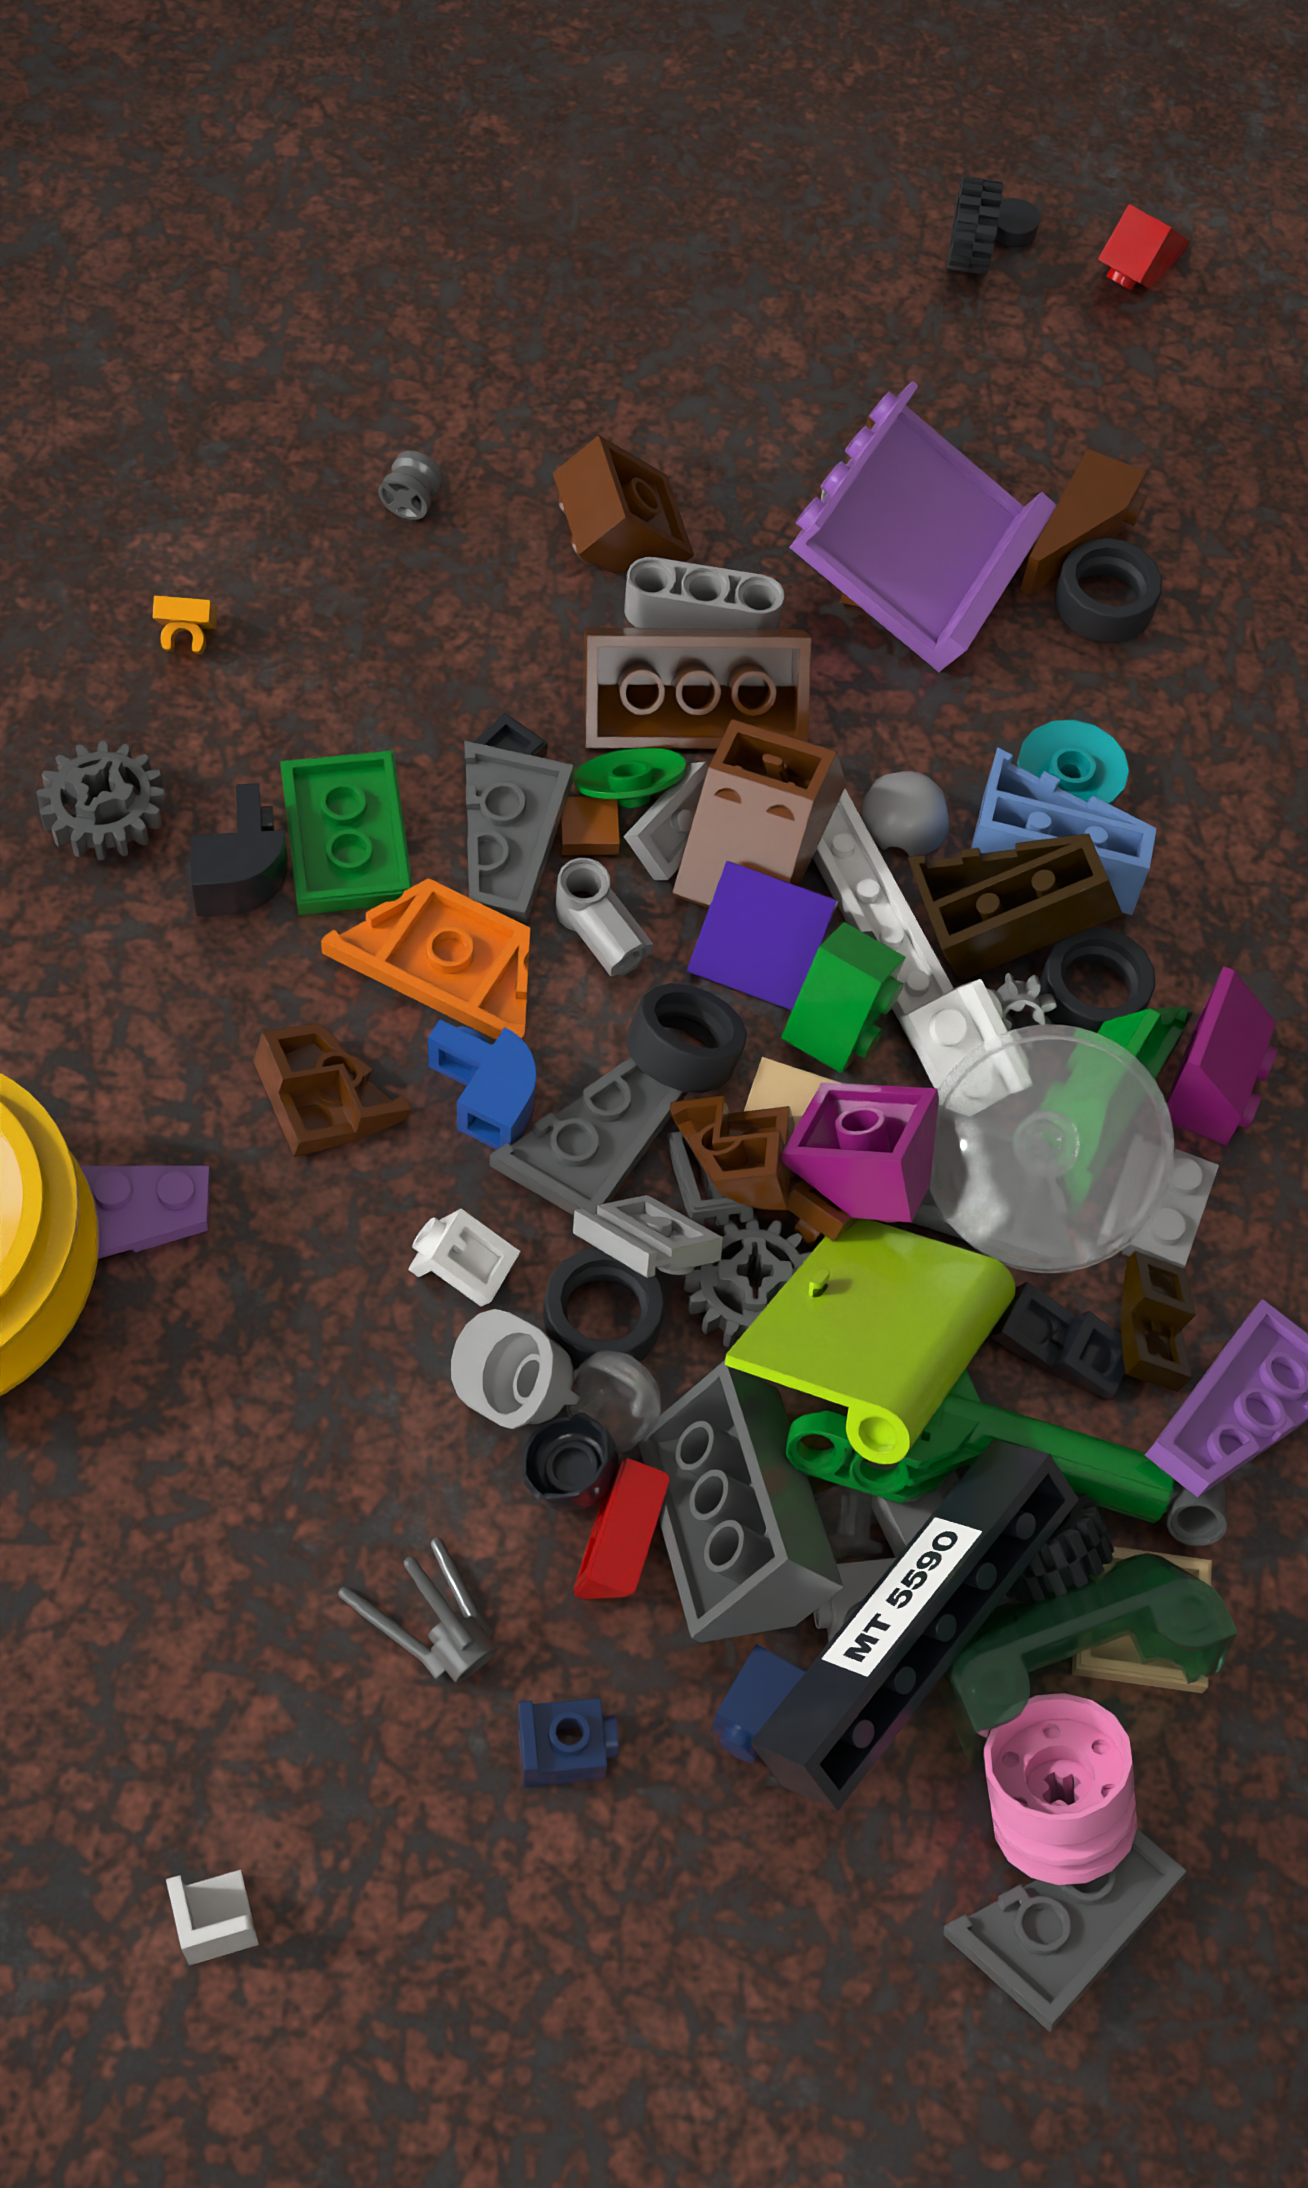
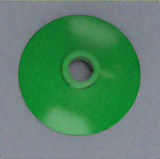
M632 748L614 751L595 757L577 768L574 773V785L579 792L587 796L605 800H617L618 806L624 808L640 807L650 802V795L659 793L680 781L686 774V761L680 754L661 748Z

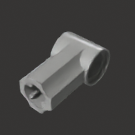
M577 858L567 862L561 868L557 881L555 914L559 922L566 928L579 934L610 976H623L636 969L652 953L653 943L610 888V876L606 868L598 861L590 858ZM586 892L593 897L578 898L571 893Z

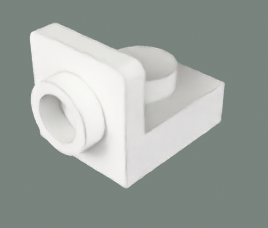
M459 1209L441 1220L433 1217L425 1224L414 1240L412 1248L418 1251L408 1270L418 1277L432 1271L479 1306H483L493 1300L520 1251L463 1209Z

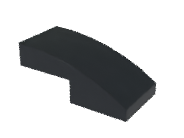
M1028 1281L1015 1287L1014 1298L998 1320L990 1337L1028 1362L1074 1386L1106 1399L1114 1397L1125 1374L1121 1333L1090 1311L1075 1316Z

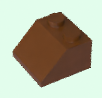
M598 435L553 472L560 495L558 503L567 517L573 536L571 538L572 547L583 561L587 563L593 562L612 573L628 571L630 565L636 560L645 557L686 562L694 556L668 476L660 470Z

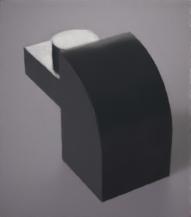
M259 783L236 784L238 833L190 835L191 879L197 916L240 914L254 910L270 901L285 882L288 872L285 830L275 831L273 806H262Z

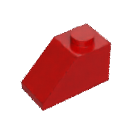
M1129 204L1098 260L1111 267L1106 277L1132 291L1137 282L1151 289L1186 251L1191 241L1172 227Z

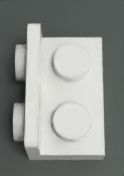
M978 979L956 987L899 1017L934 1088L938 1089L939 1099L944 1109L971 1117L1010 1095L1022 1093L1033 1087V1082L1028 1074V1059L1022 1048L1015 1042H1012L1002 1021L1003 1011L996 995L985 987L982 980Z

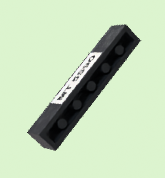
M993 1439L822 1650L811 1667L750 1741V1744L783 1787L836 1811L841 1808L1078 1502V1497L1050 1454Z

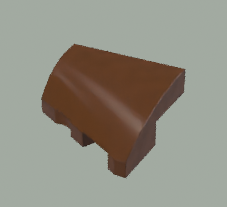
M314 1023L262 1032L253 1062L294 1157L341 1146L380 1132L408 1119L412 1110L408 1100L401 1095L393 1101L369 1080L373 1070L360 1058L343 1051L339 1046L338 1039L321 1024Z
M725 1096L670 1103V1112L675 1124L680 1129L693 1153L720 1194L737 1203L754 1208L787 1210L791 1169L783 1163L781 1153L794 1132L795 1123L790 1106L730 1113Z

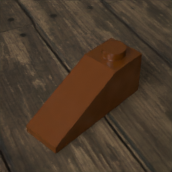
M1087 448L1029 557L1020 592L1030 595L1057 579L1062 565L1072 549L1084 542L1102 538L1118 539L1125 523L1134 526L1147 498L1146 495L1139 493L1146 471Z

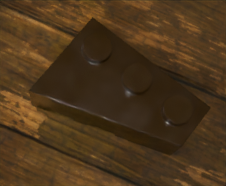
M1089 833L1015 843V849L981 853L979 848L961 850V856L928 860L925 855L907 857L941 950L959 982L1123 914Z

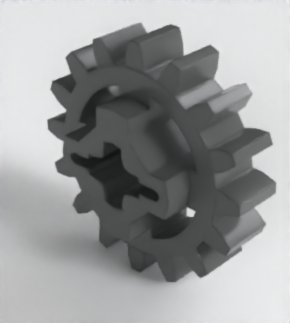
M100 741L97 746V752L89 753L82 744L76 745L77 758L70 760L59 754L56 757L59 772L44 771L42 773L45 788L37 790V799L43 827L45 830H52L54 842L57 846H62L71 841L75 856L80 857L88 847L95 848L98 860H104L107 855V849L116 847L122 856L128 855L127 843L134 840L145 846L149 843L146 827L160 829L162 826L160 811L167 809L161 773L159 770H151L150 760L146 754H142L132 760L130 745L123 744L114 753L109 752L106 741ZM134 786L140 792V796L135 794ZM64 804L70 806L71 814L76 815L75 818L65 810Z
M753 1216V1221H747L746 1229L738 1230L732 1220L729 1219V1224L723 1225L721 1261L696 1266L694 1271L685 1274L684 1291L694 1293L689 1299V1313L700 1314L705 1312L702 1331L708 1334L718 1327L725 1331L723 1345L726 1347H730L737 1336L741 1337L811 1254L804 1253L799 1255L798 1251L803 1238L799 1233L790 1236L786 1240L780 1237L781 1222L777 1220L765 1231L759 1229L756 1216ZM737 1253L731 1260L724 1259L731 1254ZM748 1268L752 1270V1280H755V1286L758 1289L756 1299L753 1298V1289L749 1286Z

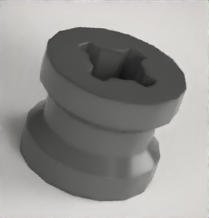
M403 451L399 453L392 464V473L386 475L379 486V497L382 503L394 514L405 519L418 520L425 516L431 506V497L435 496L442 487L444 474L439 465L427 455L417 451Z

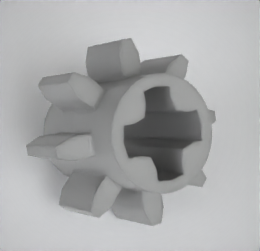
M1007 973L1004 985L997 991L989 990L996 995L1003 1011L1002 1021L1011 1040L1024 1042L1025 1046L1031 1049L1033 1047L1032 1039L1037 1037L1041 1031L1045 1033L1053 1032L1054 1029L1051 1021L1044 1013L1057 1007L1053 994L1046 993L1037 996L1041 985L1036 975L1031 976L1026 983L1014 980V977ZM1025 1004L1029 1006L1030 1010L1028 1013L1021 1011ZM1010 1009L1017 1011L1013 1017L1009 1016L1008 1011Z

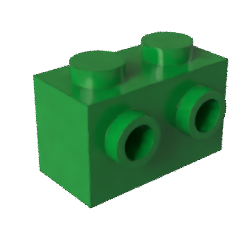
M843 922L819 946L781 1038L841 1074L857 1056L867 1059L883 1032V1028L876 1025L880 1014L886 1015L891 1010L902 991L904 983L896 978L906 957L848 923Z

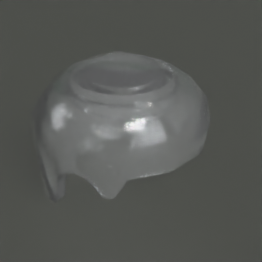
M604 1349L585 1359L573 1372V1382L577 1380L574 1392L580 1396L578 1404L566 1405L569 1416L572 1417L578 1413H585L604 1428H607L615 1441L618 1455L636 1447L658 1423L661 1413V1396L657 1387V1381L649 1369L633 1356Z

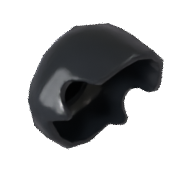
M578 1413L572 1417H556L532 1432L521 1453L522 1480L525 1486L538 1501L557 1511L586 1510L604 1499L613 1486L619 1465L616 1444L609 1431L585 1413Z

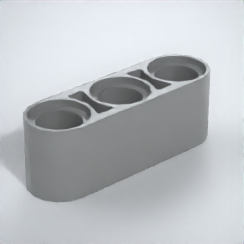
M645 557L636 560L630 565L627 572L624 612L627 620L637 628L779 629L784 602V590L775 579L761 574L657 557Z

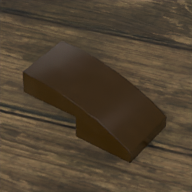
M1134 1251L1127 1260L1122 1293L1121 1340L1126 1375L1179 1392L1192 1378L1182 1329L1196 1316L1186 1269Z

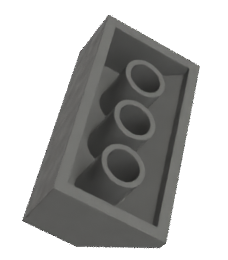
M725 1360L637 1435L644 1464L664 1471L669 1475L670 1481L659 1513V1521L691 1638L700 1643L796 1626L844 1587L807 1474L797 1470L788 1461L786 1456L790 1423L779 1389L755 1375L726 1366Z

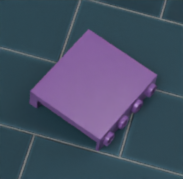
M912 381L897 397L889 391L870 413L869 417L876 423L871 430L867 426L863 427L850 442L845 452L851 456V459L847 465L840 461L823 481L820 487L827 494L822 501L815 497L798 517L795 523L802 530L789 548L935 670L940 672L968 649L1057 505L1041 492L1026 506H1023L906 406L918 388V385Z

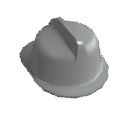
M497 1309L479 1313L465 1325L456 1340L451 1358V1380L456 1393L468 1407L498 1425L516 1429L526 1424H540L553 1419L564 1405L578 1404L580 1396L571 1390L573 1366L570 1356L561 1345L551 1340L543 1330L518 1316Z

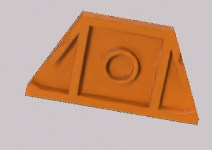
M427 878L405 890L399 899L384 902L367 911L366 921L340 935L336 930H333L321 940L322 954L497 1040L504 1027H506L525 1042L530 927Z

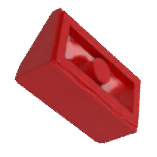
M629 1458L620 1462L613 1486L606 1497L601 1500L574 1584L573 1591L575 1592V1597L581 1599L617 1598L630 1596L636 1591L670 1481L669 1475L666 1472Z

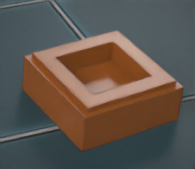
M591 796L568 797L560 820L562 855H619L620 839L617 800H605Z

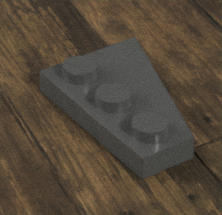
M464 741L468 817L469 898L511 919L527 923L575 777L574 765Z

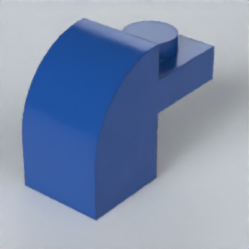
M439 1020L428 1036V1067L467 1086L457 1101V1130L496 1150L506 1143L511 1146L524 1135L531 1123L535 1109L536 1065L530 1049L517 1034L504 1027L495 1043L491 1045L487 1043L481 1034L469 1027L460 1026L457 1028L445 1021Z

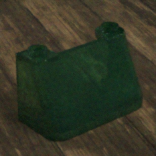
M1145 1553L1105 1566V1570L1098 1577L1086 1576L1089 1582L1080 1588L1075 1584L1066 1587L1067 1594L1056 1597L1055 1592H1050L1046 1600L1035 1601L1033 1596H1031L1026 1602L1014 1600L996 1607L937 1682L938 1689L970 1767L985 1762L984 1747L990 1731L1019 1717L1027 1706L1031 1689L1027 1673L1074 1656L1082 1651L1095 1648L1130 1634L1143 1665L1155 1660L1172 1663L1182 1670L1188 1684L1219 1673L1238 1634L1223 1599L1213 1587L1164 1557Z

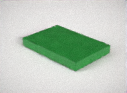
M393 750L280 761L298 915L373 908L384 902L399 899L405 890L413 887Z

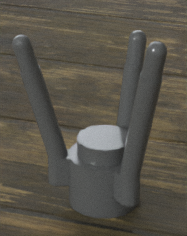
M439 1537L431 1540V1548L462 1613L460 1610L455 1612L452 1610L414 1557L409 1556L404 1560L405 1568L441 1619V1622L428 1634V1637L434 1644L432 1649L349 1587L344 1586L339 1589L338 1594L342 1600L422 1661L436 1680L447 1672L455 1683H459L479 1670L498 1650L491 1640L495 1633L481 1617L453 1558L450 1556L443 1540Z

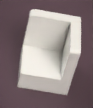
M241 1870L187 1886L184 1885L181 1875L166 1879L181 1949L189 1966L259 1945Z

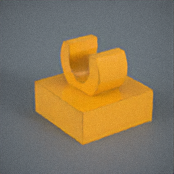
M154 595L153 619L160 625L165 626L161 632L163 649L167 652H173L175 636L181 631H189L193 636L192 651L195 654H203L206 648V636L202 629L216 630L218 607L211 600Z

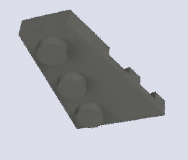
M630 1057L583 1090V1096L555 1115L550 1112L533 1124V1130L510 1146L506 1143L491 1153L489 1166L574 1215V1210L584 1209L593 1215L597 1214V1205L611 1202L672 1116L670 1103L683 1101L688 1092L659 1083L644 1073Z
M1137 1829L1130 1852L1113 1871L1088 1883L1055 1885L1035 1880L1024 1887L1020 1884L998 1896V1901L968 1917L964 1914L944 1925L943 1935L1051 2032L1182 1883L1187 1871Z

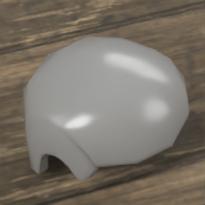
M902 771L886 774L875 781L862 799V821L868 832L871 833L872 838L883 850L894 846L905 850L909 857L926 855L938 849L949 833L946 796L936 783L928 776L919 772Z

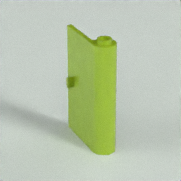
M859 1218L836 1241L833 1242L825 1236L726 1353L725 1365L849 1407L846 1433L852 1447L869 1461L878 1464H893L903 1459L1012 1302L1015 1295L1014 1278L1001 1262L991 1257L870 1219Z

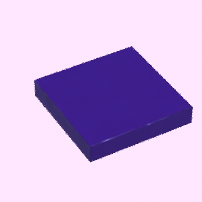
M726 860L687 971L793 1010L817 950L824 942L838 900Z

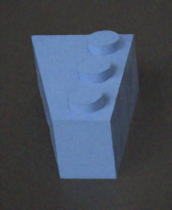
M997 747L983 794L971 849L979 848L981 853L1015 849V843L1089 833L1122 913L1132 915L1150 869L1157 828L1094 796L1086 802L1058 788L1059 778L1045 771L1039 778L1011 764L1013 755Z

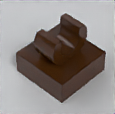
M804 1179L792 1189L788 1197L787 1209L800 1218L792 1235L799 1233L803 1237L802 1242L811 1248L816 1246L821 1234L833 1242L836 1241L859 1219L849 1216Z

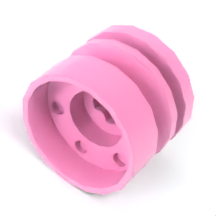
M1066 1693L1036 1695L1010 1707L992 1726L984 1747L989 1799L991 1801L995 1839L1007 1860L1030 1878L1055 1885L1088 1883L1113 1871L1130 1852L1138 1828L1133 1761L1129 1736L1114 1714L1093 1700Z

